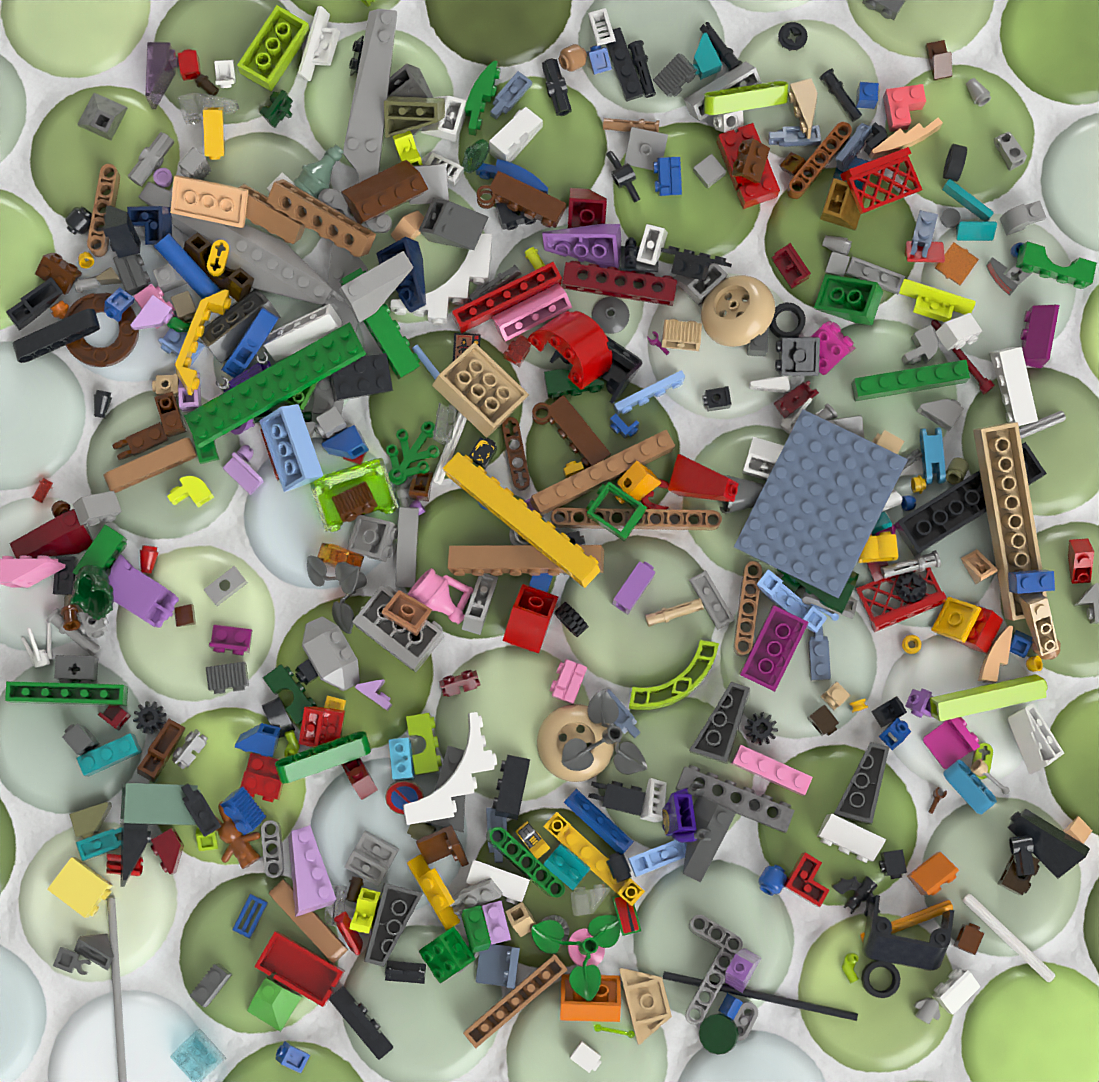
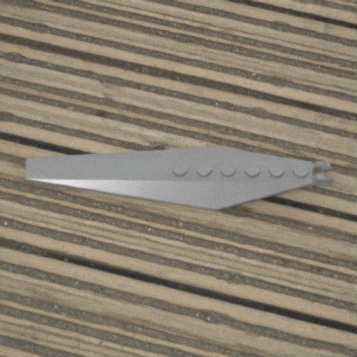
M151 182L147 183L138 196L149 206L171 207L172 192ZM172 214V224L189 238L198 232L212 245L217 240L226 241L230 249L226 267L234 270L242 268L254 278L253 289L318 304L323 307L331 304L335 312L338 307L328 301L329 298L332 296L336 300L343 302L344 298L342 295L334 291L284 241L246 224L243 228ZM220 245L219 248L216 247L218 249V256H220L221 252L225 251L223 245Z

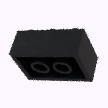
M386 353L361 357L329 375L334 402L393 391Z

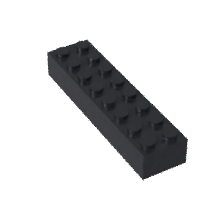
M1024 442L1022 450L1028 486H1030L1047 473L1028 444ZM980 470L894 524L914 557L987 512Z

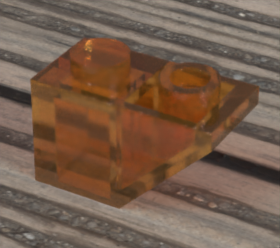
M328 543L321 544L317 556L325 565L336 568L339 562H346L361 568L364 556L338 545Z

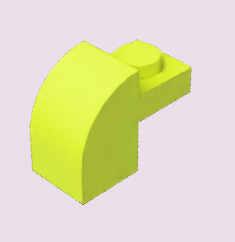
M411 131L392 136L400 162L407 160L413 166L423 165Z
M194 476L180 478L179 480L183 486L173 488L170 494L167 495L173 505L190 496L198 508L214 498L207 485L201 479Z
M361 888L350 929L369 934L373 926L381 892Z

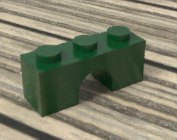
M280 664L265 675L263 679L275 695L282 690L292 691L294 700L285 710L296 725L299 726L302 724L304 708L317 707V704L311 697L307 698L303 692L306 689L300 681L297 683L292 678L294 673L289 666L284 667Z

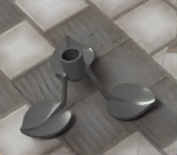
M308 556L307 572L315 586H323L325 580L339 581V585H341L346 595L340 602L336 601L333 603L332 615L335 623L342 631L352 634L354 613L351 607L345 603V600L352 594H355L357 589L366 586L367 579L365 575L359 572L360 567L346 562H339L335 568L336 577L326 576L327 567L324 562L316 556Z
M606 689L599 691L590 700L587 713L592 723H602V726L607 729L603 731L602 739L588 748L581 739L574 738L569 740L564 745L562 751V765L572 771H582L589 768L594 761L590 750L605 742L606 744L615 743L614 750L617 754L614 756L613 762L620 773L629 775L646 770V761L634 744L623 742L619 746L622 730L618 726L611 725L619 716L618 706Z

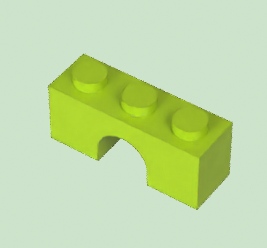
M430 713L406 716L409 736H420L426 741L425 750L420 754L412 755L415 775L439 772V767H442L441 756L436 754V748L439 747L438 737L433 736L432 729L436 728L434 717H430Z

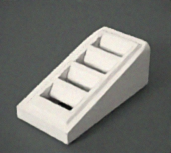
M606 8L588 13L597 46L614 42L615 37ZM608 30V32L598 34V32ZM610 35V37L600 39V37Z
M432 152L425 165H431L434 159L437 160L436 164H446V167H449L447 182L455 187L464 173V167ZM452 170H455L453 176H449Z
M788 376L755 380L750 382L749 389L788 393L790 392Z
M652 778L648 780L640 819L650 822L663 821L662 809L665 806L666 782Z

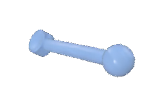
M810 604V606H814L819 611L829 615L832 620L837 621L839 619L837 613H831L822 607Z

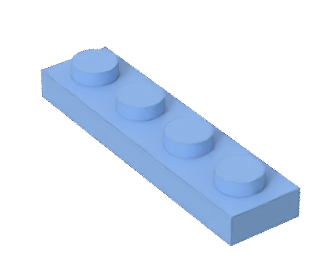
M681 370L615 403V412L617 414L621 412L626 414L632 410L633 406L637 404L642 406L649 402V398L653 396L660 397L666 393L665 390L671 387L673 389L680 387L685 379L683 371Z

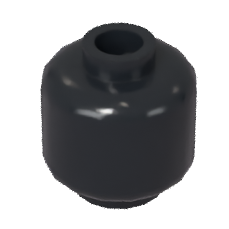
M83 206L81 208H73L65 218L68 225L67 229L74 235L77 233L85 234L90 229L92 213Z

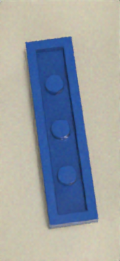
M577 788L564 801L576 815L616 852H619L620 855L624 854L634 841Z

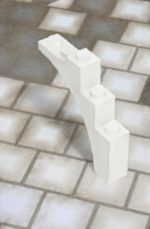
M481 234L475 249L468 251L466 259L459 270L445 284L426 294V305L412 312L414 316L424 317L426 314L428 315V322H432L433 325H443V323L448 321L449 302L455 305L468 303L470 282L476 285L489 283L492 234ZM391 299L392 312H395L397 315L410 313L401 299Z
M477 712L468 714L469 731L467 745L455 772L432 794L418 801L403 805L406 825L454 817V812H457L455 800L452 801L451 797L472 794L474 789L477 788L476 778L472 777L471 773L494 770V765H497L496 754H492V750H483V747H486L485 736L481 735L480 728L483 727L482 717L478 716Z

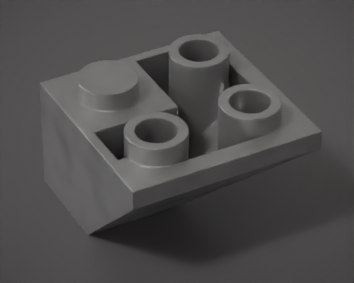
M93 93L77 125L108 140H112L128 108Z

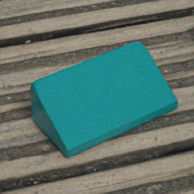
M960 221L956 227V240L993 241L997 222Z

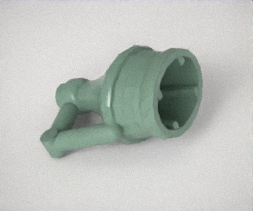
M335 144L334 147L325 152L320 161L303 165L299 177L293 182L294 185L318 199L321 191L330 188L333 166L336 161L342 158L344 151Z

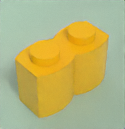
M881 532L879 536H872L871 533L858 559V563L897 560L896 534Z

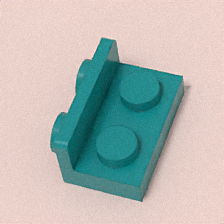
M562 843L543 864L572 890L575 889L590 870L587 864Z

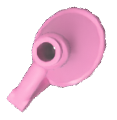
M430 568L417 580L407 595L431 608L432 611L448 615L452 622L460 624L465 616L462 610H464L470 595L473 593V588L447 575L441 577L436 574L434 569ZM448 585L463 592L457 607L451 600Z

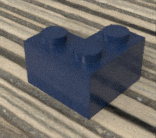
M127 207V213L133 226L145 227V245L155 246L168 233L172 236L171 207Z

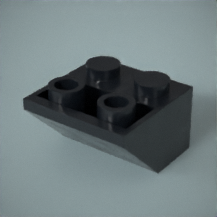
M106 206L103 232L105 237L110 239L111 250L116 252L118 258L140 253L141 241L128 213L113 206Z

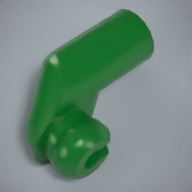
M172 317L167 323L168 328L174 329L176 332H188L191 323H185L178 317Z

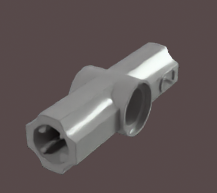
M160 132L150 147H146L141 152L139 161L128 174V178L142 187L151 173L160 168L164 160L163 157L173 146L174 140L165 133Z

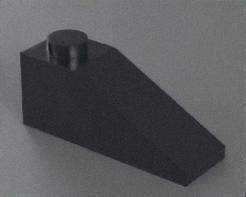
M123 824L121 830L120 887H125L147 843L151 841V831H148V824Z

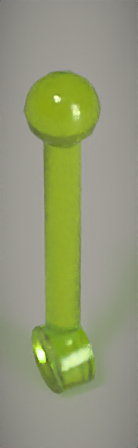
M600 1024L594 1026L596 1032L606 1031L626 1035L629 1038H634L635 1036L632 1030L627 1032L602 1027Z

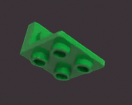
M454 926L419 950L422 959L440 984L476 960Z

